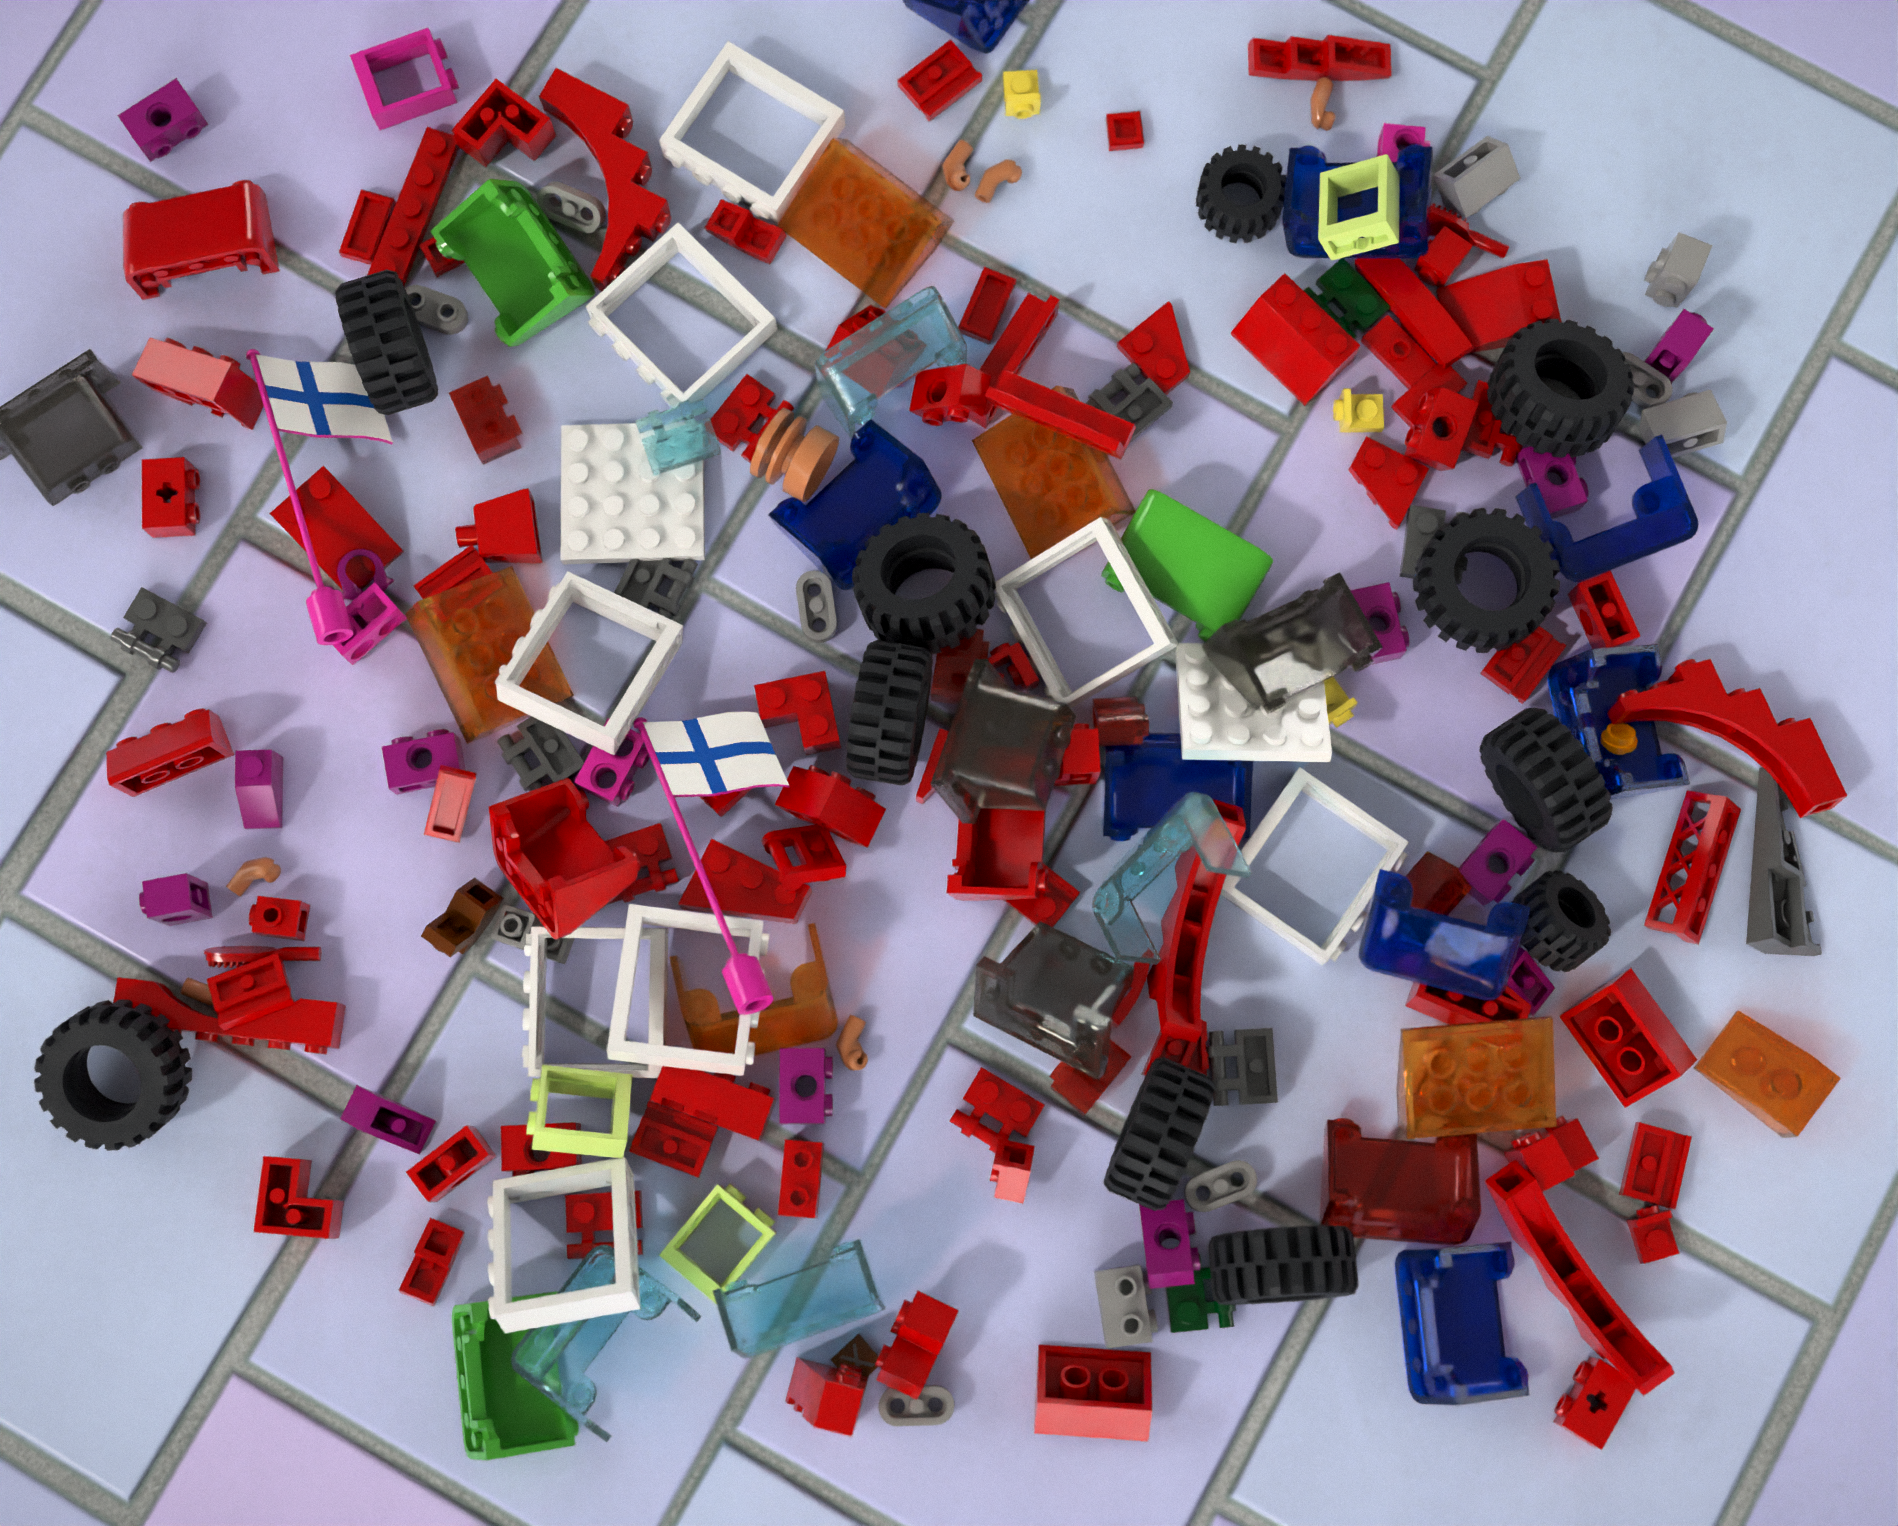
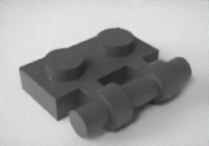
M1131 363L1124 370L1119 369L1111 376L1112 380L1101 390L1096 389L1088 396L1089 400L1086 402L1090 406L1135 424L1136 429L1129 444L1167 412L1173 404L1150 378L1145 380L1140 386L1133 381L1141 374L1140 369L1134 363ZM1120 391L1125 392L1128 396L1118 405L1114 406L1110 400Z
M1410 505L1399 577L1415 578L1417 572L1414 569L1417 560L1422 555V550L1444 524L1446 510ZM1465 554L1457 561L1454 568L1456 584H1461L1462 573L1467 570L1468 558L1465 557Z
M671 558L655 561L631 559L614 593L647 609L652 605L659 609L658 614L671 619L672 616L676 617L681 607L678 603L685 589L690 588L695 579L692 575L698 564L691 559H685L679 569L671 565L673 562ZM665 577L674 581L666 597L657 594Z
M141 587L123 617L134 624L133 629L130 632H126L116 628L112 632L110 639L121 645V650L130 655L136 653L148 660V664L156 669L164 668L171 673H175L180 666V660L171 656L177 647L189 654L207 623L201 618ZM148 633L162 639L159 646L155 648L144 642Z
M532 716L517 725V728L524 737L522 740L515 743L509 734L497 740L498 745L503 751V759L507 765L512 764L520 776L519 783L524 791L530 792L543 787L541 782L549 776L554 783L566 778L571 779L579 774L584 764L583 759L564 731ZM530 750L534 752L541 763L534 770H532L524 758V755Z
M1273 1028L1234 1030L1235 1045H1224L1223 1031H1210V1046L1206 1047V1052L1208 1053V1058L1211 1059L1212 1081L1215 1084V1092L1213 1094L1214 1106L1228 1105L1229 1090H1238L1239 1105L1277 1103ZM1225 1057H1236L1237 1078L1227 1079Z

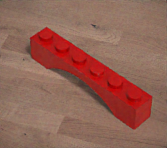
M117 977L113 1004L119 999L131 1000L133 1008L141 1003L152 1007L150 1014L155 1017L163 1014L170 1020L167 1026L172 1032L178 1029L180 1034L182 1031L195 1032L196 1040L217 1042L218 1035L232 1037L231 1044L254 1046L255 1040L268 1041V1048L290 1050L291 1044L305 1045L304 1052L327 1055L328 1048L339 1049L346 1008V1005L338 1002L300 998L295 1001L294 1005L223 1031L218 1024V1018L210 1017L194 1010L177 998L165 984L155 981Z

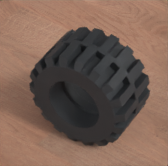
M1238 145L1236 151H1233L1231 146L1224 148L1222 156L1217 152L1212 156L1211 162L1206 163L1203 169L1196 196V207H1199L1198 216L1200 220L1206 219L1204 227L1209 232L1215 229L1217 231L1216 237L1221 240L1224 235L1230 237L1229 242L1237 243L1238 238H1243L1244 243L1252 242L1254 235L1260 239L1265 236L1267 229L1271 231L1274 228L1277 219L1280 217L1288 189L1285 188L1287 178L1286 175H1281L1283 169L1279 162L1272 163L1274 156L1269 152L1265 155L1260 154L1261 148L1253 146L1252 151L1246 150V145ZM1232 183H1244L1256 190L1260 201L1250 206L1236 205L1225 197L1222 189Z
M1560 870L1545 872L1514 897L1509 906L1511 909L1509 919L1513 923L1511 927L1517 935V940L1521 946H1524L1527 953L1532 958L1535 957L1540 964L1545 967L1549 966L1557 972L1560 970L1570 972L1572 969H1576L1608 943V937L1611 935V929L1608 926L1610 924L1609 917L1605 913L1603 904L1597 899V895L1584 882L1577 880L1569 873L1564 874Z

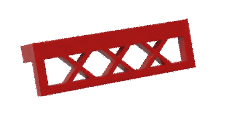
M1028 292L979 369L991 376L990 387L997 388L1004 370L1017 375L1021 374L1058 315L1060 302L1058 298L1050 295L1047 301L1044 302ZM987 399L983 417L970 418V420L986 429L997 412L998 407L993 406Z
M1004 370L997 388L989 386L985 394L988 401L995 407L1120 460L1136 429L1135 424L1007 370Z
M1686 791L1644 926L1648 929L1675 934L1685 942L1699 945L1741 812V808L1728 797ZM1695 803L1710 804L1707 816L1695 823L1691 816ZM1695 834L1699 841L1697 848L1684 857L1681 851L1683 841ZM1684 868L1688 875L1686 883L1673 890L1670 885L1672 875ZM1673 902L1677 908L1673 924L1658 921L1662 908Z

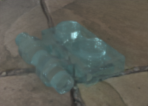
M703 399L690 403L689 400L678 402V407L662 412L656 409L648 412L649 416L635 420L639 433L654 430L655 435L641 439L653 476L721 454L710 417L696 421L694 417L707 412ZM684 420L685 425L665 431L664 426Z

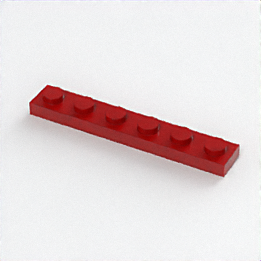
M431 127L426 128L367 275L383 270L395 271L401 279L403 286H405L420 249L419 244L424 239L460 149L454 135Z

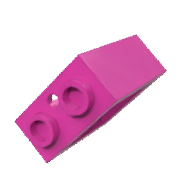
M429 27L350 55L371 115L379 130L458 103L453 90L459 88L452 68L445 70L442 60L448 58L441 38L433 39ZM430 54L441 86L385 106L373 73Z

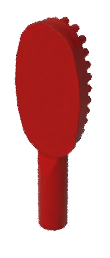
M1416 200L1412 202L1406 211V220L1417 229L1436 237L1445 225L1471 245L1503 259L1508 252V245L1470 230L1469 222H1466V218L1461 220V215L1457 217L1456 212L1451 214L1452 210L1447 212L1446 207L1442 210L1441 205L1435 207V203H1432L1431 206L1429 201L1423 204L1424 200H1421L1420 203Z
M224 946L204 950L208 966L213 968L215 965L218 968H221V966L227 968L229 965L230 968H233L236 965L237 968L275 953H279L283 961H321L322 956L321 947H282L276 949L275 947Z

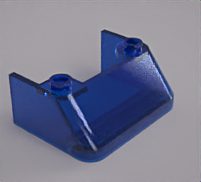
M1662 434L1654 437L1639 449L1652 482L1639 487L1632 496V508L1637 517L1634 520L1574 542L1569 529L1563 523L1552 521L1536 482L1528 485L1515 496L1522 515L1526 518L1527 527L1532 529L1536 525L1543 532L1539 536L1543 543L1550 541L1555 550L1550 555V559L1558 560L1560 573L1566 579L1573 582L1588 580L1682 544L1696 534L1699 525L1698 518Z

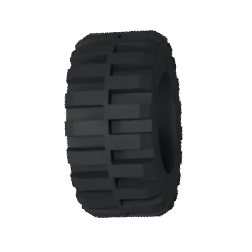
M383 270L342 283L335 291L339 317L357 372L375 410L380 414L391 415L432 402L438 396L436 376L415 311L397 272Z
M1559 319L1545 320L1544 324L1541 321H1537L1519 329L1508 340L1488 379L1489 389L1487 397L1489 404L1492 405L1491 411L1496 421L1501 420V428L1507 435L1513 434L1516 437L1517 443L1523 447L1527 444L1534 448L1533 452L1542 455L1548 452L1552 453V457L1563 458L1567 454H1570V457L1585 455L1586 452H1594L1609 440L1632 402L1634 382L1631 378L1633 375L1629 363L1624 364V354L1619 348L1614 349L1612 341L1605 335L1603 337L1595 333L1596 329L1588 325L1585 328L1578 326L1576 321L1567 320L1565 323H1561ZM1539 377L1552 378L1568 385L1577 393L1581 400L1566 398L1553 392Z
M1485 508L1474 509L1468 516L1464 512L1454 516L1450 523H1444L1437 530L1417 560L1414 569L1417 575L1413 579V591L1419 593L1415 600L1418 611L1425 609L1427 616L1424 622L1427 626L1432 628L1436 625L1442 631L1438 637L1445 642L1450 638L1456 640V648L1467 651L1470 646L1476 647L1477 653H1488L1492 648H1495L1498 652L1508 649L1512 644H1518L1526 639L1545 620L1544 618L1552 611L1556 603L1553 598L1559 593L1560 581L1555 579V576L1560 572L1558 560L1550 559V555L1555 550L1550 541L1545 543L1541 541L1539 536L1543 532L1536 525L1530 529L1523 524L1526 518L1517 513L1513 518L1506 517L1507 511L1504 509L1495 508L1491 514H1487ZM1471 552L1489 553L1500 558L1509 566L1517 585L1516 598L1509 607L1503 610L1482 609L1470 603L1461 594L1455 581L1454 568L1457 561L1464 554Z
M918 513L916 518L911 519L908 516L898 518V523L892 526L888 523L880 528V534L877 537L872 535L865 543L866 551L861 550L855 560L857 566L852 571L853 591L869 630L873 631L874 636L878 640L923 647L932 654L941 653V648L947 646L953 649L961 645V639L964 637L970 639L978 632L976 626L978 624H985L990 616L988 609L994 606L996 584L985 547L976 532L968 529L967 524L958 519H954L951 522L949 516L936 514V517H930L929 513ZM927 569H943L953 573L949 583L932 596L923 599H905L895 595L899 586L908 577L917 572Z
M876 640L867 645L856 682L846 747V769L854 778L900 786L911 782L922 744L931 690L933 655L926 648Z
M1526 708L1484 736L1479 748L1481 762L1486 768L1485 773L1488 779L1491 780L1496 794L1500 796L1503 805L1508 812L1510 811L1518 825L1525 829L1527 835L1550 852H1566L1608 824L1613 810L1612 803L1610 802L1611 796L1609 790L1605 788V781L1601 773L1597 771L1593 759L1587 755L1583 749L1584 746L1578 739L1574 738L1571 731L1565 725H1562L1553 714H1548L1546 710Z
M119 999L114 1004L110 1000L98 1002L92 1007L84 1008L64 1021L52 1031V1035L45 1039L40 1048L42 1055L36 1058L34 1067L35 1072L40 1073V1076L34 1080L35 1091L42 1092L43 1099L38 1102L43 1112L49 1110L53 1116V1119L50 1120L52 1125L56 1129L63 1127L67 1131L65 1136L75 1143L82 1139L85 1140V1147L96 1150L105 1144L107 1151L120 1150L124 1145L128 1148L134 1147L146 1138L149 1139L179 1112L180 1105L186 1101L190 1091L186 1085L192 1080V1069L185 1066V1063L191 1059L188 1048H181L179 1041L183 1037L178 1029L172 1032L167 1026L170 1020L163 1014L157 1017L150 1014L152 1007L141 1003L133 1008L131 1000ZM102 1045L115 1048L124 1053L134 1063L141 1080V1093L137 1102L121 1103L111 1100L100 1093L94 1086L87 1068L88 1053L92 1046Z
M1165 1057L1154 1059L1132 1104L1106 1170L1103 1184L1108 1191L1154 1211L1166 1208L1186 1170L1213 1100L1215 1084L1209 1076Z
M1316 1225L1239 1231L1216 1235L1211 1238L1208 1244L1212 1295L1218 1304L1243 1305L1336 1298L1355 1294L1359 1286L1354 1236L1346 1226Z

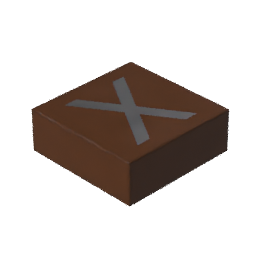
M859 1333L830 1359L838 1369L841 1363L858 1366L863 1369L861 1375L866 1377L878 1368L875 1366L878 1358L877 1353Z

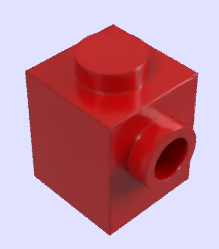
M1444 225L1433 241L1427 237L1416 251L1415 255L1419 259L1414 267V271L1418 273L1420 279L1430 286L1435 285L1438 288L1443 287L1465 261L1473 245Z
M257 896L256 904L251 906L249 912V925L252 926L251 932L260 936L304 941L310 905L299 900Z

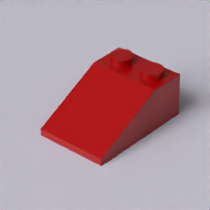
M1548 259L1513 264L1437 288L1436 290L1439 303L1473 345V350L1469 353L1505 348L1508 340L1512 338L1515 332L1537 321H1541L1544 324L1545 320L1559 319V322L1562 323Z
M324 465L296 489L317 563L341 589L342 586L338 579L337 567L339 561L348 552L356 549L371 550L379 556L384 569L404 552ZM288 496L269 514L306 552L291 497ZM355 556L346 565V575L358 588L363 589L373 580L375 565L372 560L365 556Z

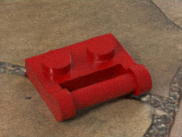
M809 825L774 830L766 833L762 838V845L765 851L772 855L780 872L779 881L787 891L797 890L804 883L825 882L831 879L846 877V864L830 832L821 826ZM793 846L801 865H792L785 847Z

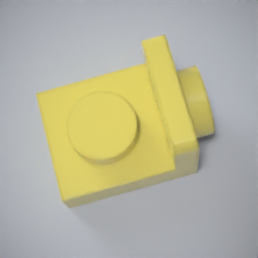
M1037 70L1003 72L1005 116L1026 119L1034 114H1040L1041 96L1039 93Z
M1343 388L1339 399H1335L1333 404L1334 421H1339V431L1382 432L1384 429L1383 394H1351V388Z
M1329 672L1323 676L1329 725L1333 723L1338 728L1354 716L1351 710L1354 709L1358 702L1354 697L1348 698Z

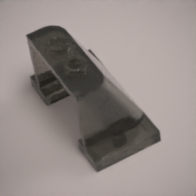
M88 349L0 406V460L12 455L45 500L52 506H55L72 494L83 492L90 486L91 481L102 474L112 473L120 467L122 461L143 448L106 393L121 383L114 372L91 349Z
M975 659L930 785L960 821L966 824H976L981 808L1045 811L1055 780L1060 775V765L1065 750L1070 744L1071 732L1077 716L1066 703L1009 688L988 659Z
M1039 921L1001 963L984 956L976 964L973 1016L1099 1080L1107 1071L1112 1026L1111 1018L1133 982L1135 967Z

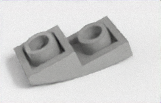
M503 904L490 938L524 950L526 934H531V927L543 925L535 914ZM547 938V959L565 965L575 938H560L557 940Z

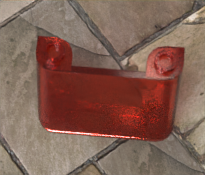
M1338 1118L1327 1120L1324 1128L1320 1225L1346 1226L1353 1233L1354 1238L1439 1245H1458L1470 1239L1481 1215L1477 1132L1450 1127L1438 1134L1434 1143L1362 1137L1361 1127L1350 1119Z

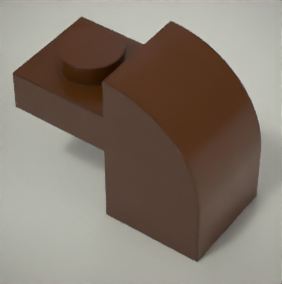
M474 877L456 890L446 911L426 925L421 937L431 943L436 950L445 953L450 958L457 952L463 955L475 944L490 924L504 898Z

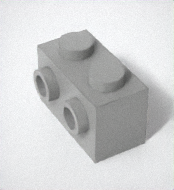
M1486 136L1433 175L1444 206L1447 210H1452L1453 213L1456 212L1465 218L1480 211L1482 206L1494 197L1505 193L1512 184L1520 179L1509 145L1489 136Z
M1679 232L1667 249L1662 248L1656 262L1653 261L1644 279V281L1649 282L1645 295L1653 298L1659 305L1678 308L1698 283L1712 245Z
M1710 389L1700 393H1689L1680 399L1667 403H1656L1643 409L1639 431L1654 462L1658 463L1723 443L1727 421Z
M1141 1265L1094 1271L1105 1347L1115 1348L1153 1342L1151 1333L1158 1332L1154 1309L1148 1310L1146 1295L1152 1294V1289L1149 1288L1147 1272H1142Z

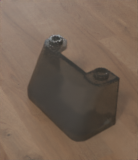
M1341 573L1326 578L1323 581L1324 585L1319 590H1308L1298 599L1246 622L1244 619L1238 622L1235 619L1222 625L1202 646L1208 660L1256 711L1264 709L1267 714H1270L1286 704L1285 699L1351 668L1356 673L1374 663L1372 657L1383 647Z

